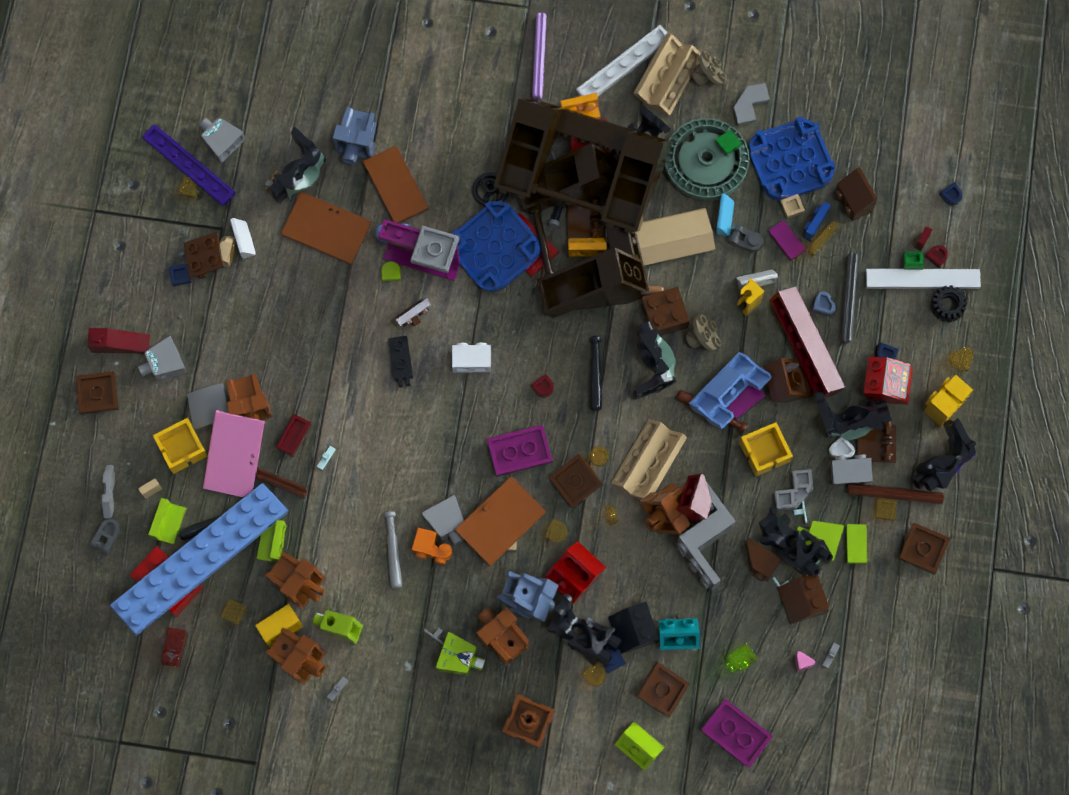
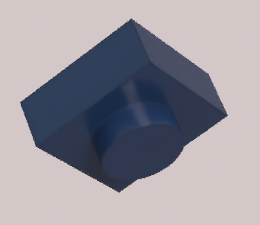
M619 649L617 651L608 650L613 655L608 665L603 664L607 673L626 665Z

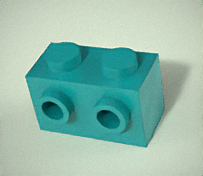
M698 619L658 620L660 650L700 649Z

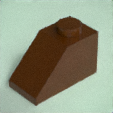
M748 538L745 548L751 572L754 573L753 576L756 579L768 582L782 559Z

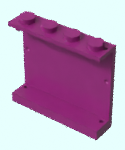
M384 219L378 235L379 240L386 241L388 244L383 260L396 262L399 265L455 281L460 267L458 245L448 273L413 264L410 260L421 230Z

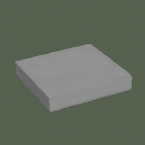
M422 225L410 260L411 263L448 273L460 237Z

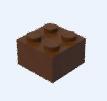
M678 287L642 297L641 306L646 322H650L652 329H658L659 336L689 327L690 321Z

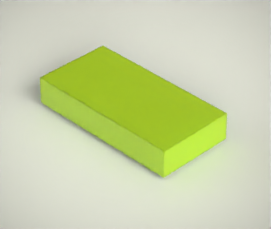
M866 524L846 525L847 564H867Z

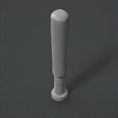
M394 511L384 513V518L387 520L388 530L387 545L390 586L393 589H399L402 587V576L394 525L396 514Z

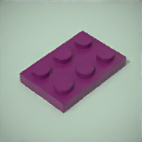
M543 425L487 439L496 477L553 463Z
M726 699L701 729L702 733L748 769L773 737Z

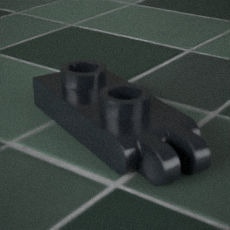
M407 336L388 338L394 381H398L399 388L403 387L402 380L405 379L406 385L411 386L410 379L413 378L408 338Z

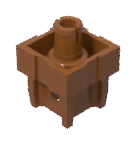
M255 373L248 377L227 380L230 397L227 407L230 414L256 420L272 418L269 401L265 393L262 392Z
M671 483L658 493H649L640 501L649 516L644 520V524L647 525L646 527L651 532L657 530L658 534H680L690 526L689 518L677 511L685 484L677 487L674 483Z
M282 552L281 558L276 565L265 575L291 603L302 610L310 599L318 602L321 599L318 594L320 596L324 595V588L320 587L325 577L313 564L304 558L300 562L293 556Z
M489 607L478 615L479 620L485 625L477 632L478 640L487 651L492 649L506 665L530 647L528 644L529 640L518 627L517 618L508 607L497 616Z
M285 628L281 629V634L271 649L266 651L273 660L281 665L280 668L302 685H305L311 675L319 678L326 669V665L320 662L326 652L315 641L304 634L300 638Z
M517 695L512 707L513 711L510 718L506 721L502 734L514 739L518 738L525 741L526 744L540 749L545 737V731L551 723L555 709L543 704H536L531 699ZM530 719L531 723H527L526 720Z

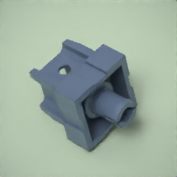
M347 107L341 125H336L333 135L336 152L344 154L343 162L354 165L356 164L357 157L363 159L373 157L376 148L375 142H373L377 125L376 122H373L375 113H365Z
M507 571L506 575H508L502 593L497 596V599L511 607L510 611L520 618H532L545 622L547 614L554 609L555 602L552 599L555 596L558 584L549 579H537L525 573L520 576Z

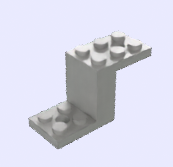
M707 483L712 500L709 516L706 520H702L679 536L677 551L682 557L688 559L690 562L688 565L692 572L699 574L703 587L705 589L709 588L712 592L718 588L721 580L700 552L733 530L736 521Z

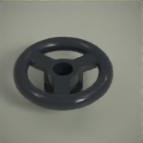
M484 173L473 183V197L482 206L486 207L485 204L488 203L491 195L499 192V188L494 187L495 180L492 179H496L497 173ZM480 182L483 184L485 192L483 199L478 194ZM503 193L501 198L496 201L504 202L509 194Z

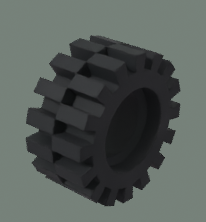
M947 285L943 286L933 296L931 309H933V315L937 314V319L942 318L943 322L946 320L952 322V320L956 321L963 315L967 306V297L963 296V291H958V287L953 289L952 285L947 288ZM944 298H952L956 303V308L953 310L945 309L942 306V300Z

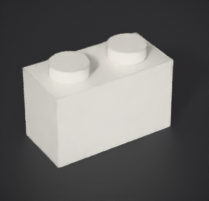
M457 343V345H452L453 373L491 372V345L486 343H476V345Z

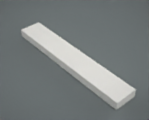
M659 25L579 86L576 92L579 96L597 93V96H600L656 53L668 33Z
M866 269V289H942L946 285L947 288L952 285L953 289L956 287L959 289H980L981 287L980 269Z

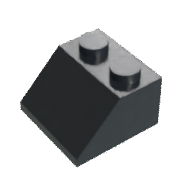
M647 602L627 607L608 617L611 627L615 628L614 635L622 640L619 648L621 654L658 643L659 641Z

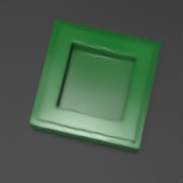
M731 130L715 140V143L726 156L742 144Z
M903 252L904 269L923 270L922 252Z

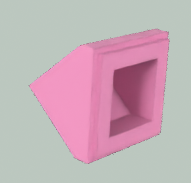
M798 651L795 656L797 672L812 668L815 664V660L801 651Z

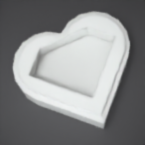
M842 437L829 448V455L834 459L838 456H846L847 460L852 458L855 453L852 444Z

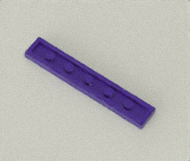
M155 124L142 136L145 142L222 207L236 195L233 189Z

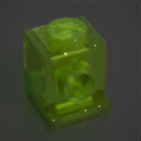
M745 643L728 655L725 660L727 661V668L731 673H734L739 669L741 672L751 665L750 661L754 664L758 658L748 644Z

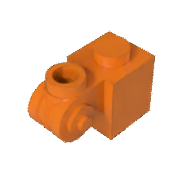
M418 527L412 547L415 557L423 560L434 558L435 563L445 565L446 561L452 557L453 552L451 546L447 543L441 544L439 547L436 546L437 532Z

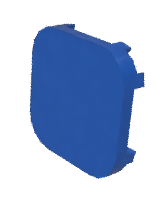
M797 117L793 122L763 132L761 129L751 139L748 149L749 157L763 191L771 199L781 201L797 194L801 196L822 189L832 180L835 164L830 158L817 123L803 119V117Z
M490 201L485 204L486 207L461 228L455 229L452 234L460 237L458 242L460 264L482 289L489 292H497L505 288L533 265L538 259L541 250L537 237L506 202Z

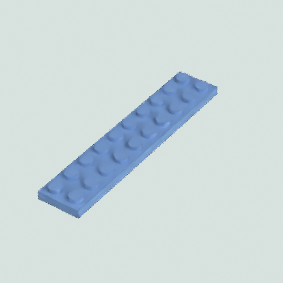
M263 483L260 484L110 604V608L137 636L273 526L277 520L284 517L288 513V509Z

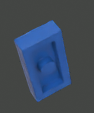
M824 201L821 207L817 206L813 213L815 218L812 222L808 221L804 227L806 232L804 238L806 240H812L828 214L831 205Z

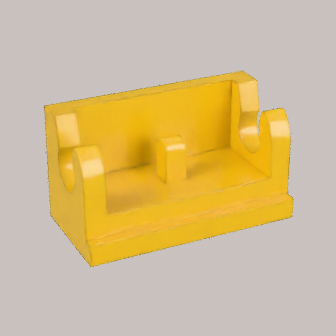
M751 278L741 289L740 295L743 296L738 300L737 306L741 305L742 302L747 304L742 312L745 316L761 303L764 290Z
M289 604L255 625L270 649L281 634L282 628L293 633L303 628V625Z

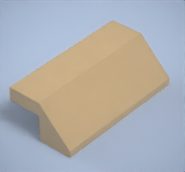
M666 34L633 94L643 104L670 116L692 76L693 69L695 70L699 64L698 55L701 53L693 45H682L672 34Z
M706 208L643 221L640 231L636 232L644 265L715 250L713 231Z
M648 419L611 484L639 500H642L649 493H655L687 437L683 433L668 429L662 422Z

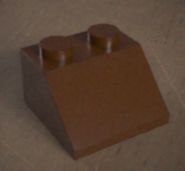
M860 167L839 181L834 191L837 200L841 201L844 205L843 209L846 216H850L852 221L871 213L878 199Z
M780 358L764 365V370L769 372L772 377L767 382L772 402L786 403L813 397L811 385L799 360Z
M810 575L802 576L777 587L790 625L826 614L830 610L818 575L816 578Z

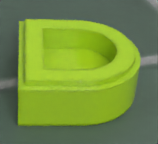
M390 261L383 265L382 282L401 281V270L396 262Z

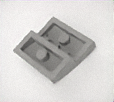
M223 383L187 394L195 431L212 428L216 410L229 413Z

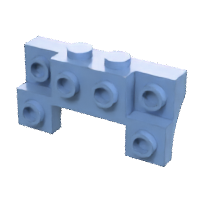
M738 352L689 403L691 409L706 417L708 423L722 430L734 418L733 412L726 408L748 385L760 391L772 378L771 374L759 367L747 355Z

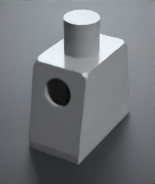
M455 495L422 512L424 520L434 532H437L441 541L450 538L454 546L464 541L454 531L464 521Z

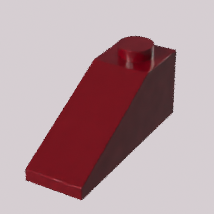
M89 328L87 346L92 353L145 354L149 350V334L110 328Z

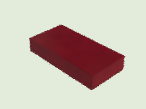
M294 414L278 441L276 449L293 457L311 426V422Z

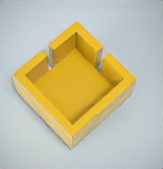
M957 375L952 379L948 377L941 384V387L937 391L935 390L925 403L927 407L924 412L941 427L967 400L973 389Z
M188 418L153 435L173 474L187 468L190 461L194 464L208 457Z
M777 422L742 436L739 442L746 458L750 457L748 463L755 477L771 471L773 466L775 469L791 462L793 458Z

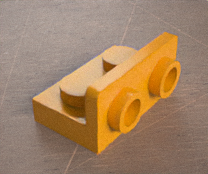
M597 93L561 101L560 107L594 118H600Z
M605 238L568 239V257H593L606 251Z

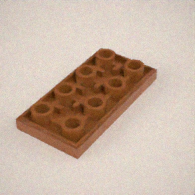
M397 146L363 161L393 222L400 224L429 210Z

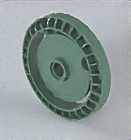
M711 118L696 119L679 127L670 137L669 141H672L666 159L665 170L671 183L684 195L697 200L712 201L720 199L722 193L727 196L730 195L742 184L749 167V150L742 135L728 123ZM729 130L742 143L736 149L739 162L735 161L734 151L726 156L715 143V140L720 135ZM692 135L693 141H685L680 149L679 165L682 171L679 172L675 164V151L685 138ZM708 157L711 161L706 162L702 158ZM733 167L738 168L736 172L732 171ZM728 176L732 177L724 184L715 187H701L692 184L694 182L700 185H715L725 180Z

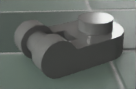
M734 224L732 236H729L727 242L749 252L759 251L763 243L761 235L745 229L741 225ZM740 235L745 237L744 241L739 240Z
M115 519L104 520L91 541L90 548L94 550L99 549L108 556L120 534L121 526ZM103 537L108 539L105 544L101 542Z

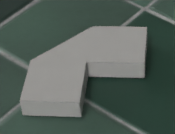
M766 83L747 86L735 104L733 110L738 126L756 122L753 105L770 101Z
M107 465L103 473L104 494L102 495V509L105 519H111L115 509L113 488L116 482L114 465Z
M811 469L792 471L794 489L775 491L777 511L796 510L812 492L813 479Z

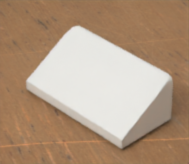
M232 218L230 222L241 257L245 259L256 255L246 221Z
M767 270L737 277L739 290L748 283L750 278L759 286L775 283L778 275L774 270Z

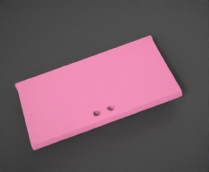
M218 410L215 411L203 489L243 498L253 491L265 421Z

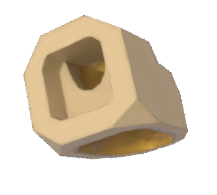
M225 236L219 242L224 267H229L233 260L235 250V238L233 236Z

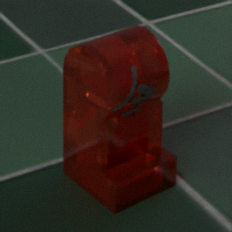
M168 628L162 665L179 668L188 633L185 630Z

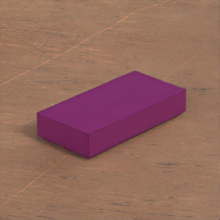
M784 220L768 231L790 261L806 251V248Z
M748 385L726 409L732 411L734 419L737 420L766 396L761 390L759 391Z

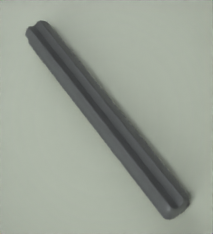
M849 253L847 259L841 332L842 343H851L858 268L857 253Z

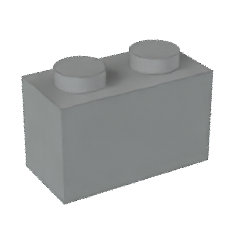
M854 455V459L846 460V456L835 457L834 461H830L832 484L873 481L871 458H866V455Z

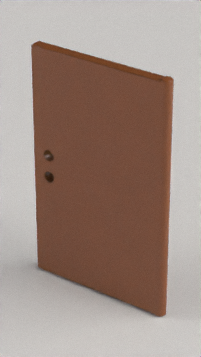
M301 191L280 235L353 265L372 221Z
M511 476L454 531L490 567L546 513V510Z

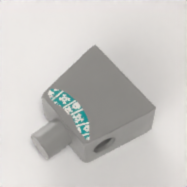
M205 118L199 125L204 130L201 135L203 142L221 164L246 140L244 133L222 118H217L213 123Z
M171 336L147 350L145 356L148 362L138 366L142 377L153 372L157 381L187 373Z

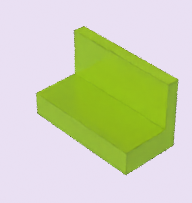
M161 498L148 535L152 539L174 545L187 508L171 504L169 500Z
M277 520L273 526L261 534L257 560L278 562L281 558L287 526L285 521Z
M635 722L624 731L614 744L644 771L665 748Z

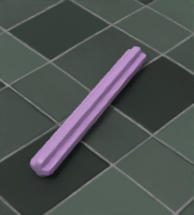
M537 13L532 93V97L535 99L542 98L545 13Z

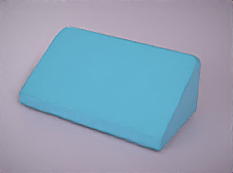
M724 193L721 194L716 235L730 236L734 201Z

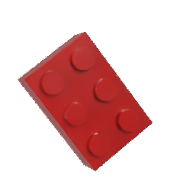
M156 546L130 576L138 583L167 560L169 556ZM201 585L197 586L170 608L169 611L175 617H178L203 587Z

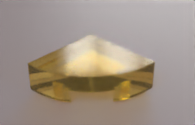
M184 176L178 192L179 195L197 200L198 191L194 182Z

